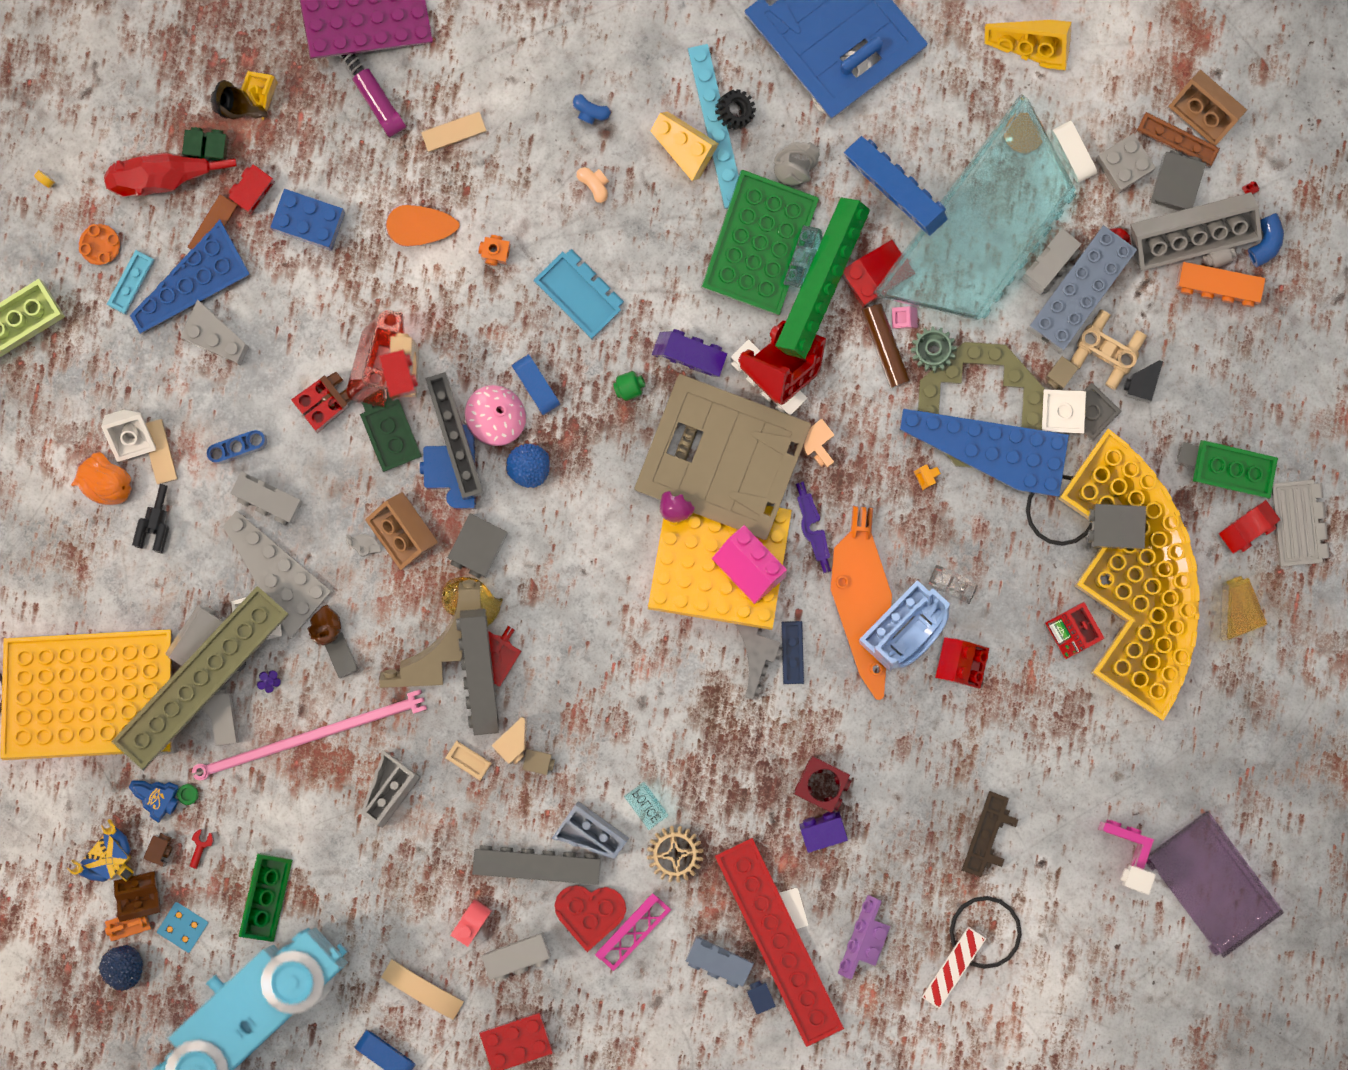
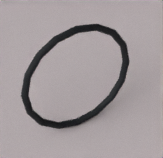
M1063 475L1062 479L1067 480L1073 478V476ZM1030 493L1026 506L1028 523L1034 533L1047 543L1060 546L1077 543L1087 536L1088 531L1092 529L1091 522L1086 531L1075 539L1063 542L1050 540L1042 535L1032 522L1030 507L1035 493Z
M989 896L973 898L962 904L954 914L949 930L951 945L954 948L956 945L954 937L956 919L964 908L974 902L988 900L999 903L1010 911L1016 921L1018 934L1015 947L1007 957L997 963L983 965L971 961L969 964L982 969L999 967L1009 961L1018 950L1022 936L1020 920L1013 908L1001 899Z

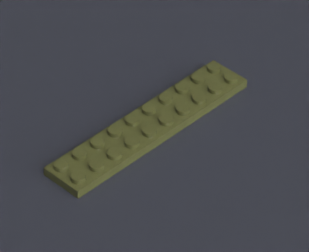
M256 586L111 742L144 771L289 614L261 588Z

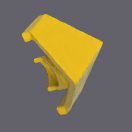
M248 71L241 90L252 105L261 106L267 111L278 82L272 75Z

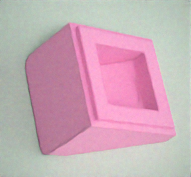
M916 307L892 308L893 329L918 327Z

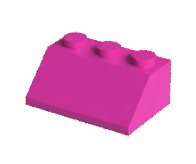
M745 525L729 537L712 558L720 569L754 604L786 578L787 569Z

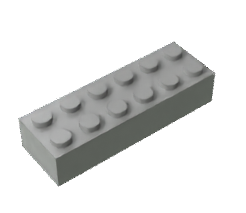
M1251 192L1130 224L1133 247L1137 249L1134 258L1141 271L1262 240L1259 205Z

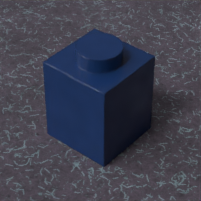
M761 980L749 984L750 988L746 991L756 1015L776 1007L766 982L761 983Z

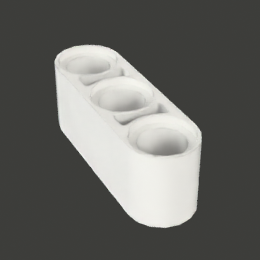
M1071 121L1051 130L1053 138L1077 183L1097 174L1096 167Z

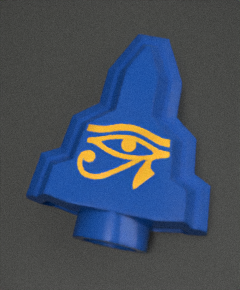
M132 780L129 785L134 796L142 800L143 808L150 812V818L158 823L166 813L171 815L178 805L179 800L175 796L179 786L174 783L168 782L163 784L155 782L150 784L146 781Z

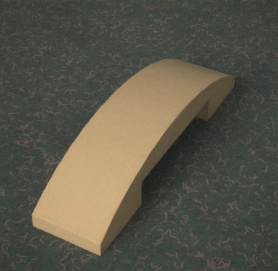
M391 959L381 976L382 979L402 992L454 1020L464 1003L463 1000L418 976L393 959Z

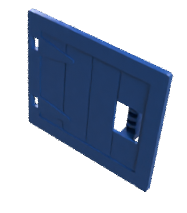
M757 0L744 12L831 119L928 45L926 40L892 0H778L771 6L766 2L767 0ZM866 39L868 43L862 46L859 50H857L844 61L840 59L843 55H845L847 52H849L851 49H853L855 46H857L859 43ZM876 52L881 60L856 78L852 73L853 69Z

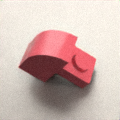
M474 899L450 936L468 947L493 910Z

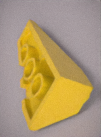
M1036 20L985 24V44L1006 53L1013 52L1021 56V59L1026 61L1028 59L1033 60L1044 68L1066 70L1071 43L1072 22Z

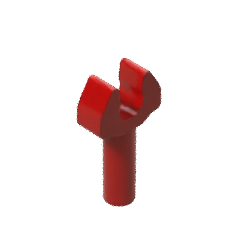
M199 829L192 836L196 848L189 867L197 869L204 848L212 846L214 842L213 833L208 834L205 842L200 840L202 829Z

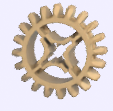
M670 826V833H667L666 829L663 828L662 832L664 835L662 837L659 833H655L659 840L656 842L651 839L650 843L655 845V847L647 848V851L653 852V855H648L647 859H654V862L650 863L649 867L651 868L656 865L658 868L654 871V874H658L659 871L663 872L660 877L662 880L665 878V875H669L668 882H672L673 876H676V881L679 883L681 875L684 876L685 880H688L687 872H690L693 876L695 875V872L692 870L693 866L700 869V865L695 863L696 860L703 861V857L697 856V853H703V849H696V846L700 845L701 841L695 843L692 841L696 838V834H693L691 837L687 836L690 829H686L684 834L681 833L682 826L678 827V832H674V827ZM670 837V849L663 853H657L660 844ZM676 837H681L688 841L692 849L679 848ZM673 843H675L677 852H686V854H681V857L677 860V865L672 856H664L672 852ZM693 855L689 866L680 871L681 858ZM658 859L671 860L674 872L665 869Z

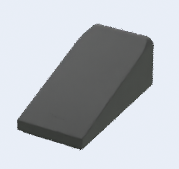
M340 632L336 640L325 645L338 678L341 679L358 671L359 668L343 633Z

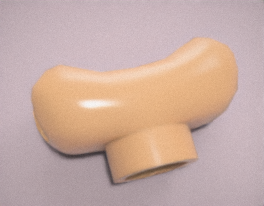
M587 167L580 168L577 171L578 180L590 188L596 202H604L608 197L605 185L609 180L600 169L593 173Z

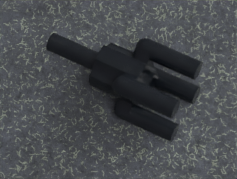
M159 485L154 508L147 507L145 518L138 520L132 546L143 549L146 534H154L156 537L152 550L163 554L169 532V527L165 524L168 512L162 510L168 488L167 485Z

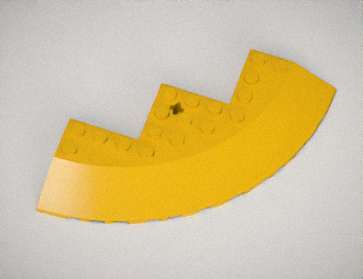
M1107 429L1058 499L1088 520L1089 509H1093L1095 504L1146 506L1145 548L1142 550L1100 548L1074 586L1126 621L1091 674L1163 721L1177 699L1180 688L1184 683L1196 645L1200 600L1197 566L1190 544V537L1182 522L1180 512L1173 503L1166 487L1163 486L1155 472L1151 470L1144 459L1129 444L1110 429ZM1107 575L1109 584L1103 585L1100 577Z

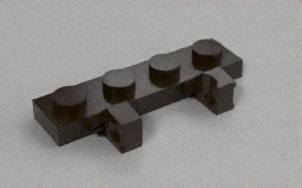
M989 791L962 871L982 877L985 867L990 868L991 864L1003 866L1005 859L993 855L994 849H992L995 837L999 827L1002 828L1004 823L1016 827L1019 819L1009 816L1010 810L1006 809L1008 797Z

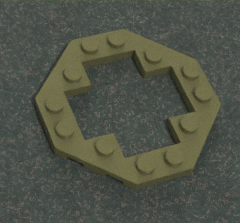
M964 342L957 348V351L952 352L956 358L949 359L951 366L945 364L944 371L937 368L936 373H933V370H931L919 381L918 411L939 414L941 383L961 384L963 364L1004 366L1002 387L1023 388L1021 427L1042 430L1045 388L1007 345ZM946 454L950 461L956 467L972 468L967 464Z

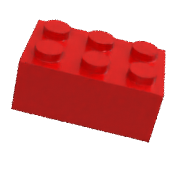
M541 1011L482 1030L479 1033L491 1070H505L553 1054L554 1052Z

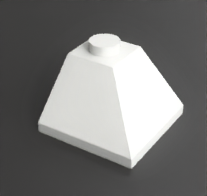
M121 410L104 416L101 427L117 462L156 450V446L140 412Z

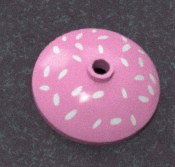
M496 385L482 387L471 395L465 406L464 414L468 429L475 438L485 444L492 446L507 445L516 440L525 427L526 413L524 406L518 396L505 387ZM496 409H501L502 414H499Z

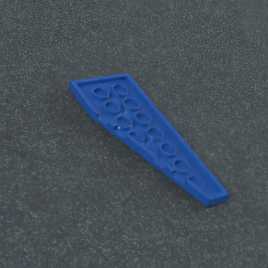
M903 409L900 424L902 432L935 447V449L1003 482L1017 491L1054 497L1060 496L1068 434Z

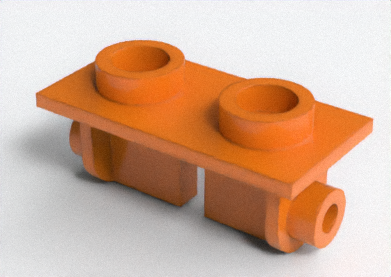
M148 916L119 922L118 918L105 921V932L109 936L110 941L151 929Z

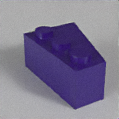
M673 329V331L659 332L652 356H661L669 359L672 363L676 364L677 362L712 377H720L728 353L723 352L722 347L718 345L703 344L704 340L694 336L690 339L685 337V332Z

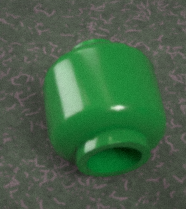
M635 371L617 376L616 382L613 383L617 397L622 398L624 401L640 397L643 394V388L646 387L643 376H638Z

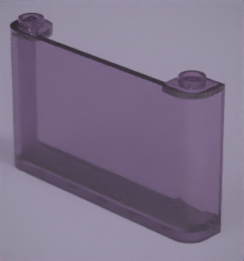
M1205 810L1149 853L1146 862L1147 866L1151 871H1157L1211 945L1208 947L1215 956L1226 957L1284 913L1208 810Z

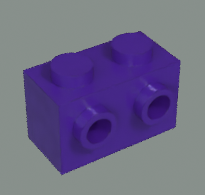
M827 812L823 814V817L816 819L810 817L799 824L808 853L848 841L840 812Z

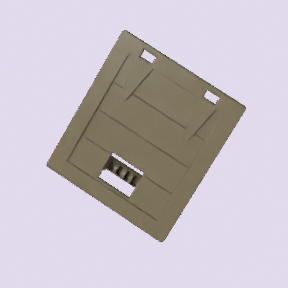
M679 374L634 490L661 500L662 494L670 491L672 496L682 494L684 500L691 502L695 507L693 513L737 530L745 525L755 537L767 540L811 424ZM681 423L685 425V430L675 456L667 454L677 425ZM700 430L703 432V435L691 463L686 461L696 433ZM791 442L798 444L794 456L787 453ZM768 502L775 504L770 516L764 514Z

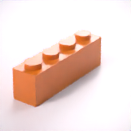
M1183 262L1180 265L1176 289L1181 290L1180 293L1186 295L1198 293L1201 294L1202 298L1213 299L1218 297L1222 298V302L1234 303V301L1242 302V306L1254 307V305L1261 303L1265 278Z

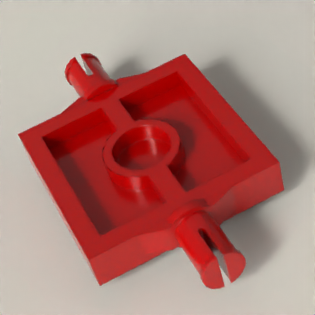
M507 626L502 636L494 635L488 631L494 684L501 687L522 652L509 641L515 631L510 626Z

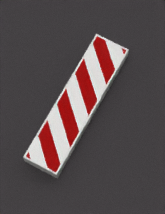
M968 926L923 993L922 998L940 1009L986 938Z

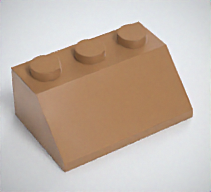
M1201 69L1168 106L1215 146L1247 111L1244 106Z
M403 492L386 500L365 519L400 570L420 558L438 543Z

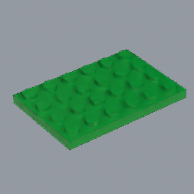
M743 169L740 170L701 288L769 313L780 315L819 198Z

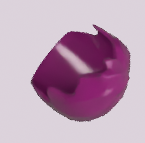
M670 491L662 494L660 513L667 521L678 523L686 520L693 514L695 507L691 502L684 500L682 494L672 496Z

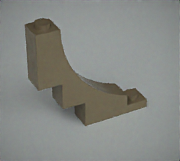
M465 580L459 583L457 606L445 631L428 648L410 658L402 660L400 671L389 669L381 672L380 688L443 685V662L461 661V658H463V651L459 649V638H462L461 631H457L456 619L460 618V611L482 609L480 582Z

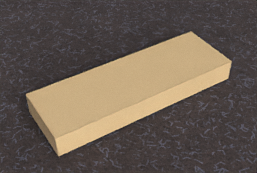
M476 112L423 131L421 134L429 153L487 131L480 112Z
M159 419L145 423L156 446V450L149 452L157 485L178 480L163 420Z

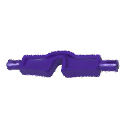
M803 481L796 484L799 493L797 501L802 514L801 530L807 541L811 543L817 562L820 561L824 574L827 571H832L828 561L830 553L824 530H810V525L819 522L820 516L814 505L811 493L807 494Z

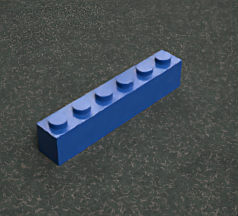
M860 136L843 152L848 162L928 236H931L948 220L945 214L946 208L939 201L935 203L932 200L931 194L926 189L921 190L918 187L919 184L912 176L908 178L904 175L905 171L900 165L892 164L890 162L891 158L884 151L880 153L877 150V145L871 139L867 141L863 136Z

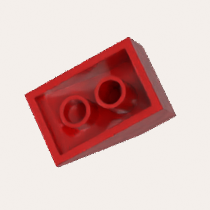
M890 240L847 266L842 277L864 308L915 275L894 241Z

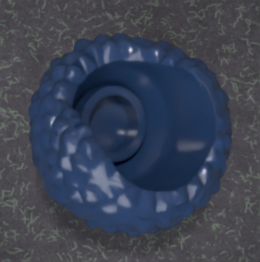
M123 945L108 950L102 956L98 969L106 984L118 991H124L134 987L140 980L143 972V960L135 947Z

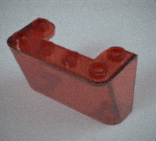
M385 310L363 329L346 389L347 396L350 399L385 407L387 391L384 388L385 378L383 370L374 368L379 346L390 348L391 337H396L397 333L405 332L403 313ZM372 374L380 375L381 380L379 383L370 382Z

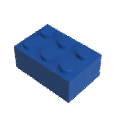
M284 189L270 228L276 233L332 251L345 216V211L343 208Z

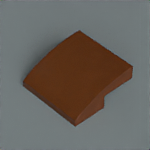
M155 871L131 876L128 881L123 879L114 880V896L117 901V917L119 922L161 913Z

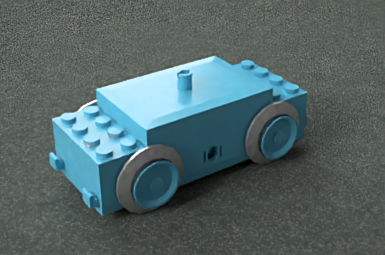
M316 927L313 929L307 928L300 931L292 939L293 942L284 946L281 950L275 945L263 949L225 985L217 975H214L206 985L215 994L168 1038L176 1049L164 1058L166 1061L161 1062L152 1070H240L241 1063L294 1013L306 1011L327 996L332 989L334 976L348 964L347 960L343 957L348 950L342 944H338L337 947L340 950L337 951Z

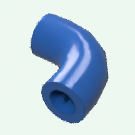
M1277 213L1260 220L1263 239L1259 244L1248 249L1249 258L1255 267L1264 265L1276 257L1283 245L1284 231Z

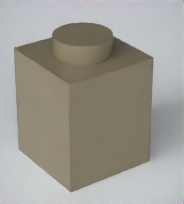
M1061 356L1045 377L1048 380L1047 384L1055 390L1058 388L1062 390L1076 373L1078 367Z
M527 749L522 770L548 775L549 771H553L555 759H551L552 754Z

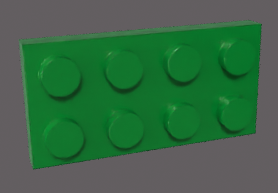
M1200 440L1192 482L1270 499L1278 458Z

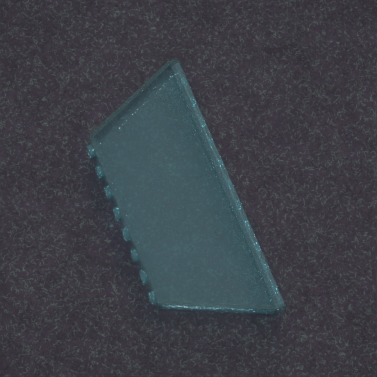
M1023 94L1016 99L940 202L946 208L945 214L948 220L931 236H928L922 229L919 230L873 292L879 298L974 321L980 318L985 319L992 310L990 306L993 302L997 303L1003 296L1002 290L1006 285L1009 286L1016 278L1015 272L1018 269L1021 270L1027 263L1026 257L1030 252L1034 253L1039 247L1040 243L1038 241L1042 236L1045 237L1052 229L1051 223L1054 219L1057 221L1064 212L1062 208L1066 203L1070 204L1075 198V187L1033 106Z

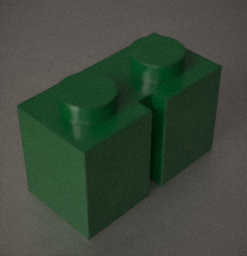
M191 127V130L184 131L182 155L184 157L210 161L226 160L229 137L222 130L212 129L211 132L206 133L203 132L202 128Z

